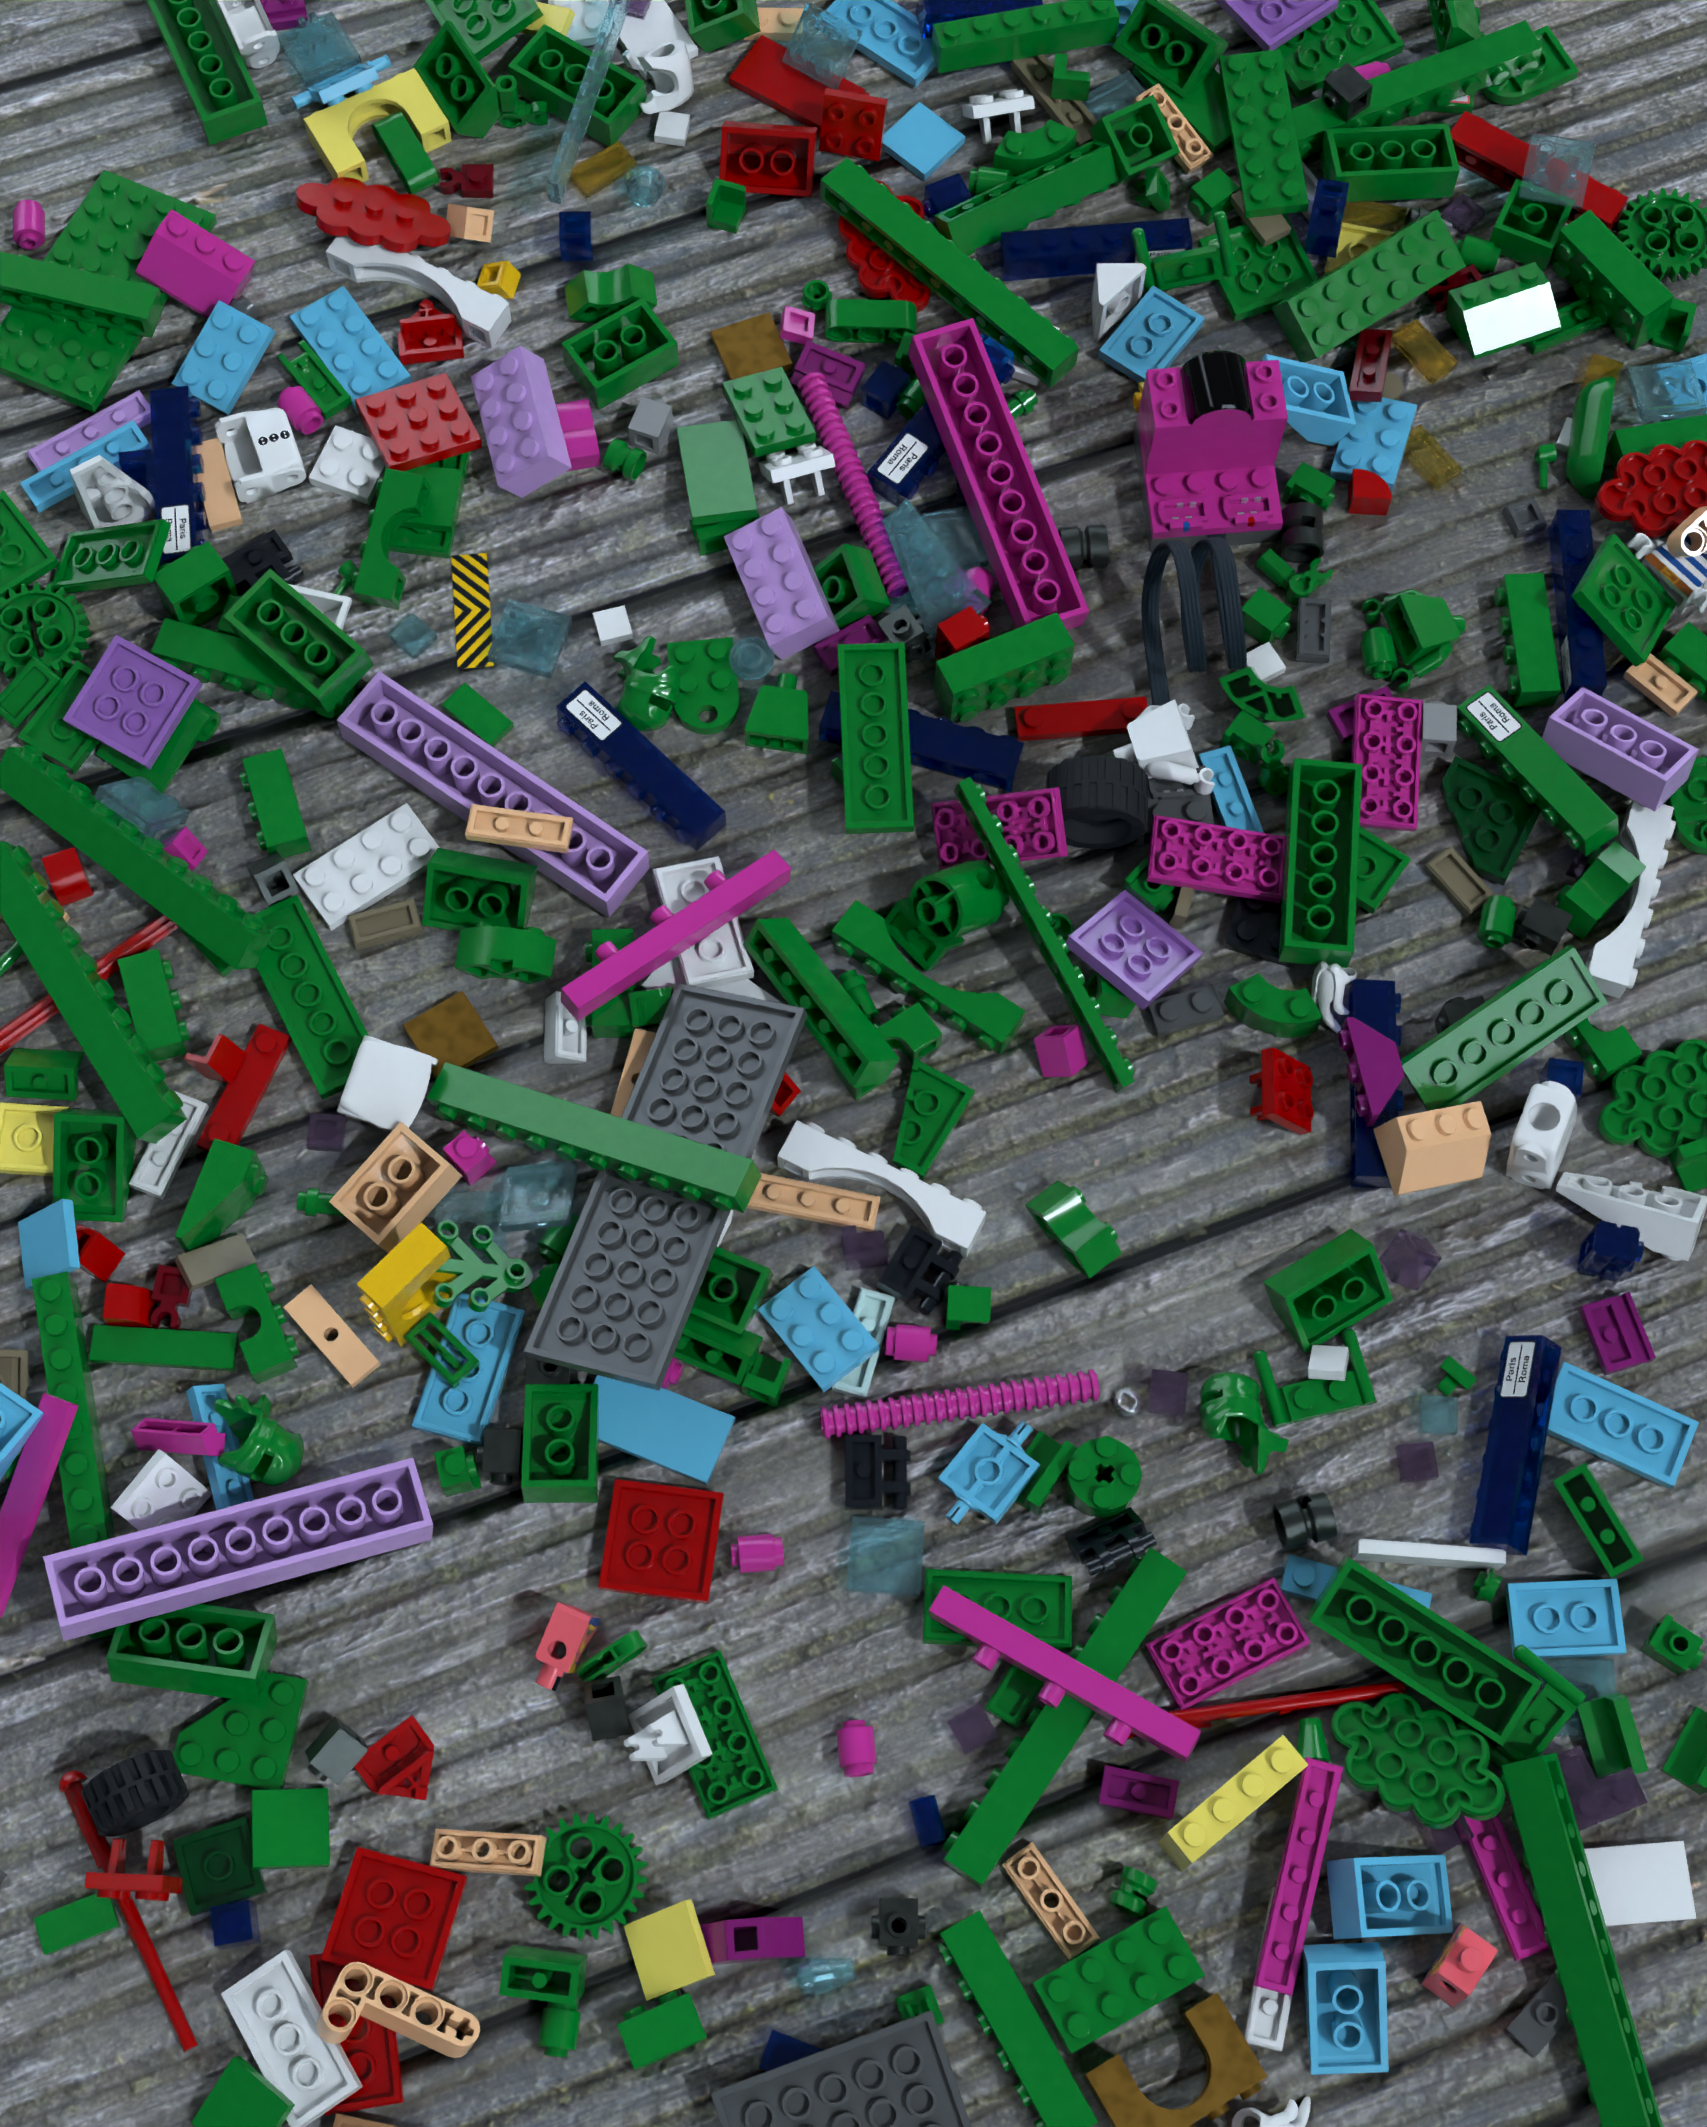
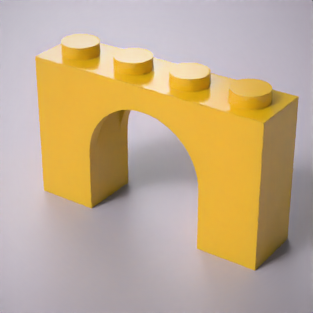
M422 1222L357 1283L362 1294L359 1300L365 1306V1312L370 1316L368 1319L375 1326L373 1329L385 1342L389 1343L393 1339L400 1347L407 1342L404 1336L429 1312L434 1315L441 1308L432 1299L437 1285L450 1283L458 1277L455 1274L436 1272L451 1256L447 1246ZM439 1292V1295L442 1298H450L447 1293Z

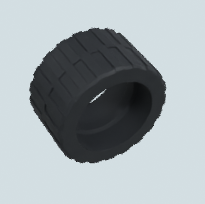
M1090 755L1064 760L1048 771L1046 789L1059 787L1067 845L1077 848L1110 849L1131 844L1145 835L1148 829V775L1138 764L1113 756Z

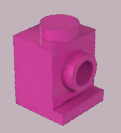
M462 1131L443 1148L447 1162L462 1175V1178L470 1186L497 1163L488 1153L490 1150L478 1136L471 1138L465 1131Z

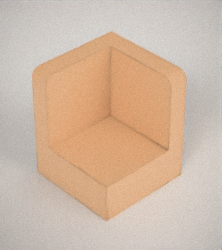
M448 203L446 220L451 225L450 237L491 243L494 210Z

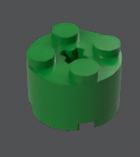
M1102 1436L1101 1438L1091 1439L1083 1443L1072 1455L1066 1471V1494L1070 1502L1081 1513L1091 1517L1108 1518L1127 1509L1132 1503L1141 1482L1142 1471L1138 1458L1126 1444L1110 1436ZM1098 1473L1101 1475L1106 1473L1110 1477L1108 1482L1102 1480L1099 1483L1096 1480Z

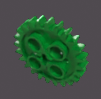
M1661 188L1658 196L1652 190L1648 191L1646 198L1638 194L1635 202L1629 201L1626 210L1622 211L1616 228V232H1618L1617 238L1652 274L1653 272L1657 273L1659 281H1662L1664 275H1669L1671 282H1675L1678 274L1682 279L1687 280L1690 272L1697 276L1701 268H1707V207L1702 209L1698 207L1701 199H1696L1693 202L1689 201L1690 193L1688 192L1682 198L1678 197L1677 189H1674L1671 195H1667L1664 188Z
M35 582L33 590H28L25 584H21V593L18 594L11 588L8 589L10 598L6 600L0 596V672L3 671L6 678L11 679L15 674L17 676L34 656H37L62 678L63 672L61 669L64 667L70 669L73 665L72 659L81 661L84 659L79 649H89L85 638L91 637V632L87 627L90 625V621L87 615H85L86 612L81 603L78 604L74 594L68 596L63 587L55 593L52 583H49L45 590L41 589L38 582ZM29 609H32L33 618L38 627L37 634L43 648V657H39L38 647L34 641L35 635L28 617ZM54 612L49 617H43L47 613ZM21 621L19 624L11 626L13 622ZM61 640L59 644L50 646L54 641ZM23 649H28L23 654H17L19 651Z
M576 1813L573 1816V1825L568 1826L561 1818L559 1819V1832L556 1833L549 1827L545 1829L549 1840L545 1844L541 1877L529 1876L534 1878V1882L529 1883L524 1888L527 1892H536L537 1896L529 1901L531 1907L543 1906L537 1918L543 1920L551 1916L552 1919L548 1927L551 1931L562 1924L564 1938H567L572 1930L575 1929L577 1930L579 1941H583L586 1931L591 1930L594 1939L599 1940L600 1928L605 1927L610 1935H613V1922L617 1920L620 1924L626 1926L627 1921L623 1914L626 1911L634 1914L638 1913V1910L632 1904L633 1899H645V1895L637 1890V1886L647 1884L648 1878L638 1875V1871L647 1868L648 1864L645 1861H636L635 1859L643 1852L641 1846L630 1848V1844L635 1838L633 1833L623 1838L620 1836L624 1827L621 1822L613 1829H610L609 1816H605L600 1824H596L594 1813H590L587 1822L582 1823ZM579 1840H587L592 1844L591 1854L585 1859H576L572 1856V1847ZM606 1847L608 1849L607 1853L592 1871L595 1881L592 1884L585 1882L572 1905L566 1906L565 1901L581 1881L577 1875L581 1869L587 1872L601 1848ZM611 1861H617L623 1865V1874L616 1881H608L603 1877V1868ZM558 1872H565L570 1877L568 1888L562 1892H554L550 1888V1879ZM588 1894H596L601 1898L600 1909L594 1914H586L581 1910V1901Z

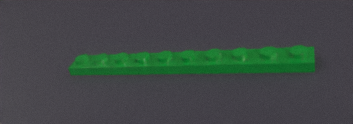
M971 777L958 782L953 792L1115 1092L1123 1090L1135 1082L1133 1078L1135 1072L1131 1062L1126 1056L1122 1057L1116 1047L1118 1039L1112 1028L1104 1025L1100 1017L1102 1011L1098 1001L1093 995H1088L1083 986L1085 978L1077 965L1073 966L1067 956L1069 950L1065 940L1061 935L1056 936L1050 925L1052 923L1050 912L1044 904L1040 905L1034 895L1036 888L1028 874L1023 875L1017 863L1020 862L1018 853L1012 844L1007 845L1001 834L1003 827L996 814L991 815L985 804L987 798L984 790L979 784H974Z

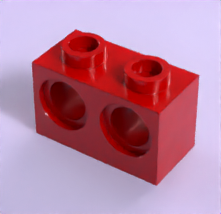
M969 606L937 624L935 657L940 660L987 641L990 632V625L987 619L982 614L978 615L973 607Z

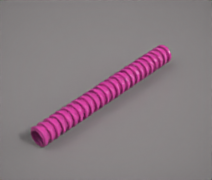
M818 372L807 374L798 382L797 386L799 391H801L802 398L805 400V405L808 408L809 415L812 417V422L816 425L815 428L817 433H819L821 442H823L824 449L833 454L836 466L833 467L835 475L838 476L837 480L841 484L842 492L845 493V499L849 502L848 506L852 510L853 518L856 519V525L860 528V534L864 536L863 541L867 545V549L871 551L882 584L886 588L887 596H903L914 586L913 581L909 579L910 574L905 570L906 565L902 561L901 554L898 553V546L894 544V537L891 535L890 528L887 527L886 519L883 518V511L879 509V502L876 501V495L872 492V486L865 475L864 467L861 466V460L857 458V451L854 449L853 442L850 441V435L847 433L845 424H843L842 416L839 415L840 412L836 407L835 400L832 398V393L828 390L829 386L825 382L824 374Z
M1090 1369L1087 1374L1077 1371V1374L1072 1376V1373L1068 1372L1065 1377L1055 1374L1054 1378L1050 1379L1047 1375L1044 1376L1043 1380L1033 1377L1030 1382L1025 1378L1021 1380V1383L1011 1380L1008 1385L1004 1381L999 1382V1386L989 1383L987 1388H983L982 1385H977V1389L967 1386L965 1391L955 1388V1392L950 1393L946 1389L943 1394L933 1391L932 1395L929 1396L924 1392L921 1394V1397L911 1394L910 1398L905 1399L904 1395L899 1396V1400L889 1397L886 1402H883L882 1399H877V1403H871V1400H867L864 1405H860V1402H855L854 1406L850 1407L848 1403H845L843 1408L832 1405V1409L828 1410L824 1406L821 1407L819 1414L822 1435L825 1436V1439H830V1435L834 1434L839 1438L842 1436V1433L853 1435V1432L858 1431L860 1435L864 1434V1430H869L870 1433H874L877 1428H880L881 1431H886V1427H892L893 1430H896L898 1425L908 1428L909 1424L912 1423L917 1427L920 1426V1422L931 1425V1421L936 1420L937 1424L942 1423V1419L953 1422L955 1417H958L959 1420H964L965 1416L975 1419L977 1414H981V1417H986L987 1413L991 1412L993 1416H996L998 1411H1003L1004 1414H1009V1410L1013 1409L1015 1413L1020 1412V1408L1031 1411L1034 1406L1039 1410L1042 1409L1043 1405L1053 1408L1056 1403L1059 1406H1064L1065 1402L1075 1405L1077 1400H1080L1081 1403H1086L1087 1399H1092L1093 1402H1096L1100 1397L1097 1374L1093 1369Z

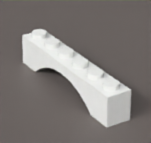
M337 236L326 250L330 270L356 283L393 281L426 291L439 299L456 315V319L466 337L490 349H493L512 321L509 303L502 296L490 294L480 289L471 281H463L453 276L445 268H437L428 264L416 254L392 252L380 244L373 246L360 245L350 239L349 236Z
M1632 799L1626 809L1619 840L1623 848L1642 862L1646 868L1632 885L1630 905L1624 921L1609 936L1596 943L1587 957L1586 967L1603 994L1620 999L1626 988L1632 989L1635 983L1638 969H1634L1633 965L1635 958L1640 959L1646 940L1641 938L1643 928H1648L1653 915V909L1648 907L1650 899L1656 898L1661 884V880L1656 879L1658 869L1662 870L1667 860L1668 850L1663 848L1665 841L1671 839L1675 829L1676 821L1671 820L1674 807L1662 804L1654 812Z
M798 1120L796 1121L777 1156L779 1168L808 1182L822 1179L846 1178L864 1181L881 1187L905 1202L918 1215L930 1235L943 1242L941 1247L949 1251H957L963 1258H967L985 1223L986 1212L982 1210L981 1205L971 1199L964 1198L962 1201L950 1195L951 1192L940 1184L932 1183L929 1185L919 1180V1176L907 1168H900L898 1170L888 1165L887 1160L876 1153H863L856 1149L854 1143L845 1138L838 1137L835 1139L824 1134V1129L812 1122L804 1124Z

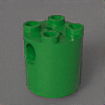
M969 860L917 880L910 893V914L917 929L925 937L934 942H947L998 921L1004 911V906L1009 903L1010 896L1006 888H1004L999 875L991 868L987 860Z

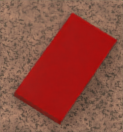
M763 35L760 36L729 77V85L808 127H817L818 132H821L823 101L826 88L846 92L856 90L857 94L865 92L864 88Z
M321 1953L309 1955L313 1994L321 2009H323L343 1968L322 1963ZM354 1979L345 1980V1985L349 1990L354 1992L362 1991V1986L358 1981ZM384 1995L380 1997L385 2007L394 2008V2001L391 1996ZM330 2014L328 2016L330 2023L335 2027L346 2026L342 2016L338 2014ZM359 2015L349 2036L340 2044L363 2087L327 2111L325 2116L405 2103L397 2032Z

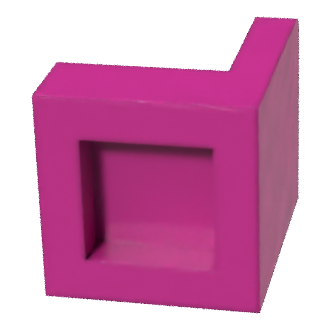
M186 826L161 842L166 852L186 861L191 871L198 866L208 852Z
M1052 1025L1034 1038L1041 1072L1044 1077H1073L1088 1064L1080 1025Z

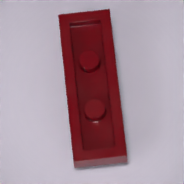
M1364 329L1360 332L1349 389L1351 401L1382 402L1393 330Z

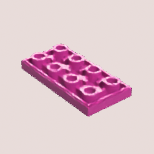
M1357 694L1354 697L1351 763L1362 764L1361 827L1412 832L1417 829L1423 700Z
M1059 787L986 796L987 802L985 804L990 814H996L1003 827L1001 834L1007 845H1013L1020 861L1068 856ZM950 800L931 803L939 869L943 870L969 860L985 859L990 865H993L959 801Z
M1154 815L1151 824L1146 882L1188 887L1195 890L1280 903L1283 895L1286 836Z
M1272 1578L1147 1643L1145 1648L1178 1709L1183 1710L1195 1706L1299 1651L1311 1642L1275 1578Z

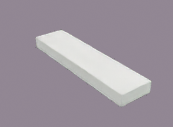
M1360 1539L1353 1546L1352 1560L1482 1570L1494 1568V1570L1498 1571L1506 1564V1551L1504 1549Z
M1275 1887L1271 1888L1259 1956L1261 1952V1947L1263 1943V1938L1266 1930V1925L1268 1921V1916L1271 1908ZM1253 1985L1244 2031V2038L1248 2044L1279 2052L1282 2051L1292 1996Z

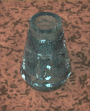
M851 1957L845 1959L806 1958L805 1963L797 1964V1977L802 1995L811 1994L813 1998L856 1980L855 1967Z

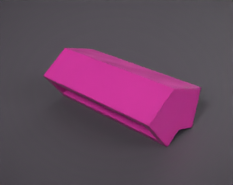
M144 1418L131 1430L138 1450L157 1451L160 1449L163 1452L219 1456L224 1453L226 1433H218L215 1423Z

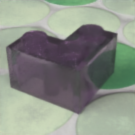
M1580 1745L1557 1754L1579 1832L1648 1803L1631 1767L1596 1780Z

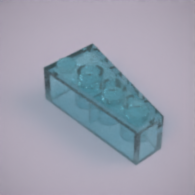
M908 499L882 520L924 628L932 638L936 640L937 624L969 606H972L976 613L979 614L991 603V600L929 521Z

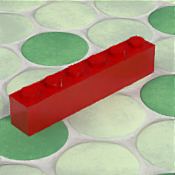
M1465 111L1450 131L1458 165L1508 192L1511 191L1515 180L1518 179L1575 201L1567 220L1568 224L1590 209L1611 231L1625 208L1629 197L1621 194L1618 190L1600 183L1590 175L1570 167L1562 160L1555 159L1540 151L1537 147L1529 145L1512 136L1509 132L1486 122L1479 116Z

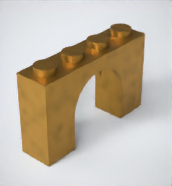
M1217 1992L1180 2014L1200 2047L1207 2068L1203 2090L1188 2106L1181 2109H1166L1149 2101L1140 2091L1119 2054L1082 2075L1112 2127H1195L1193 2123L1206 2115L1209 2121H1212L1230 2110L1227 2102L1234 2097L1240 2095L1244 2101L1263 2089L1259 2082L1268 2076Z

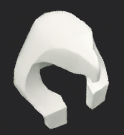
M670 41L648 52L642 51L639 55H634L631 50H626L621 55L626 66L636 70H644L655 84L656 90H652L647 95L644 103H639L644 113L654 114L669 111L682 105L692 96L694 92L693 75L689 54L684 41Z

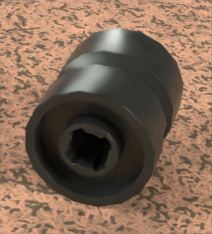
M1299 502L1281 510L1283 518L1281 529L1282 557L1293 563H1309L1316 558H1321L1324 554V535L1322 533L1323 511L1321 507L1309 502Z
M1105 524L1087 525L1084 531H1081L1078 526L1059 527L1058 533L1073 569H1079L1082 563H1085L1088 568L1108 566L1109 546Z
M1324 1492L1304 1496L1299 1504L1292 1499L1273 1505L1272 1512L1275 1528L1281 1545L1286 1551L1306 1546L1308 1539L1318 1543L1337 1537L1333 1509Z

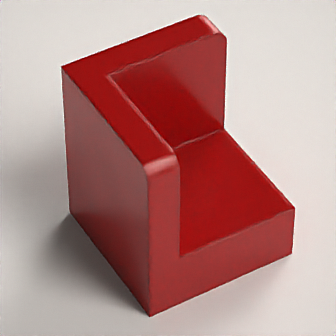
M217 1034L205 1057L186 1053L184 1060L204 1077L232 1084L247 1054L225 1035Z

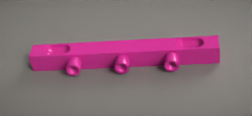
M774 849L729 879L720 870L712 872L704 881L710 892L676 914H673L666 905L658 907L650 916V920L656 927L621 950H618L611 941H607L599 946L595 955L601 963L561 988V1003L577 1021L581 1020L787 884L790 880L791 867Z
M944 1585L929 1609L930 1618L979 1645L972 1658L975 1664L987 1671H991L1000 1657L1045 1683L1037 1696L1044 1704L1057 1709L1064 1695H1067L1109 1719L1111 1722L1103 1736L1118 1746L1123 1747L1130 1733H1133L1186 1763L1200 1738L1201 1731Z

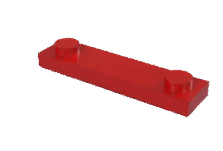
M1145 696L1014 707L1017 742L1128 733L1127 725L1134 721L1148 707L1147 698Z
M260 1023L258 1024L244 1051L247 1055L232 1084H227L196 1143L199 1149L209 1152L214 1138L235 1145L239 1144L292 1041L289 1035Z

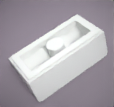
M556 991L545 1000L544 1062L550 1064L585 1063L587 1051L585 1017L577 1021L561 1003V992Z

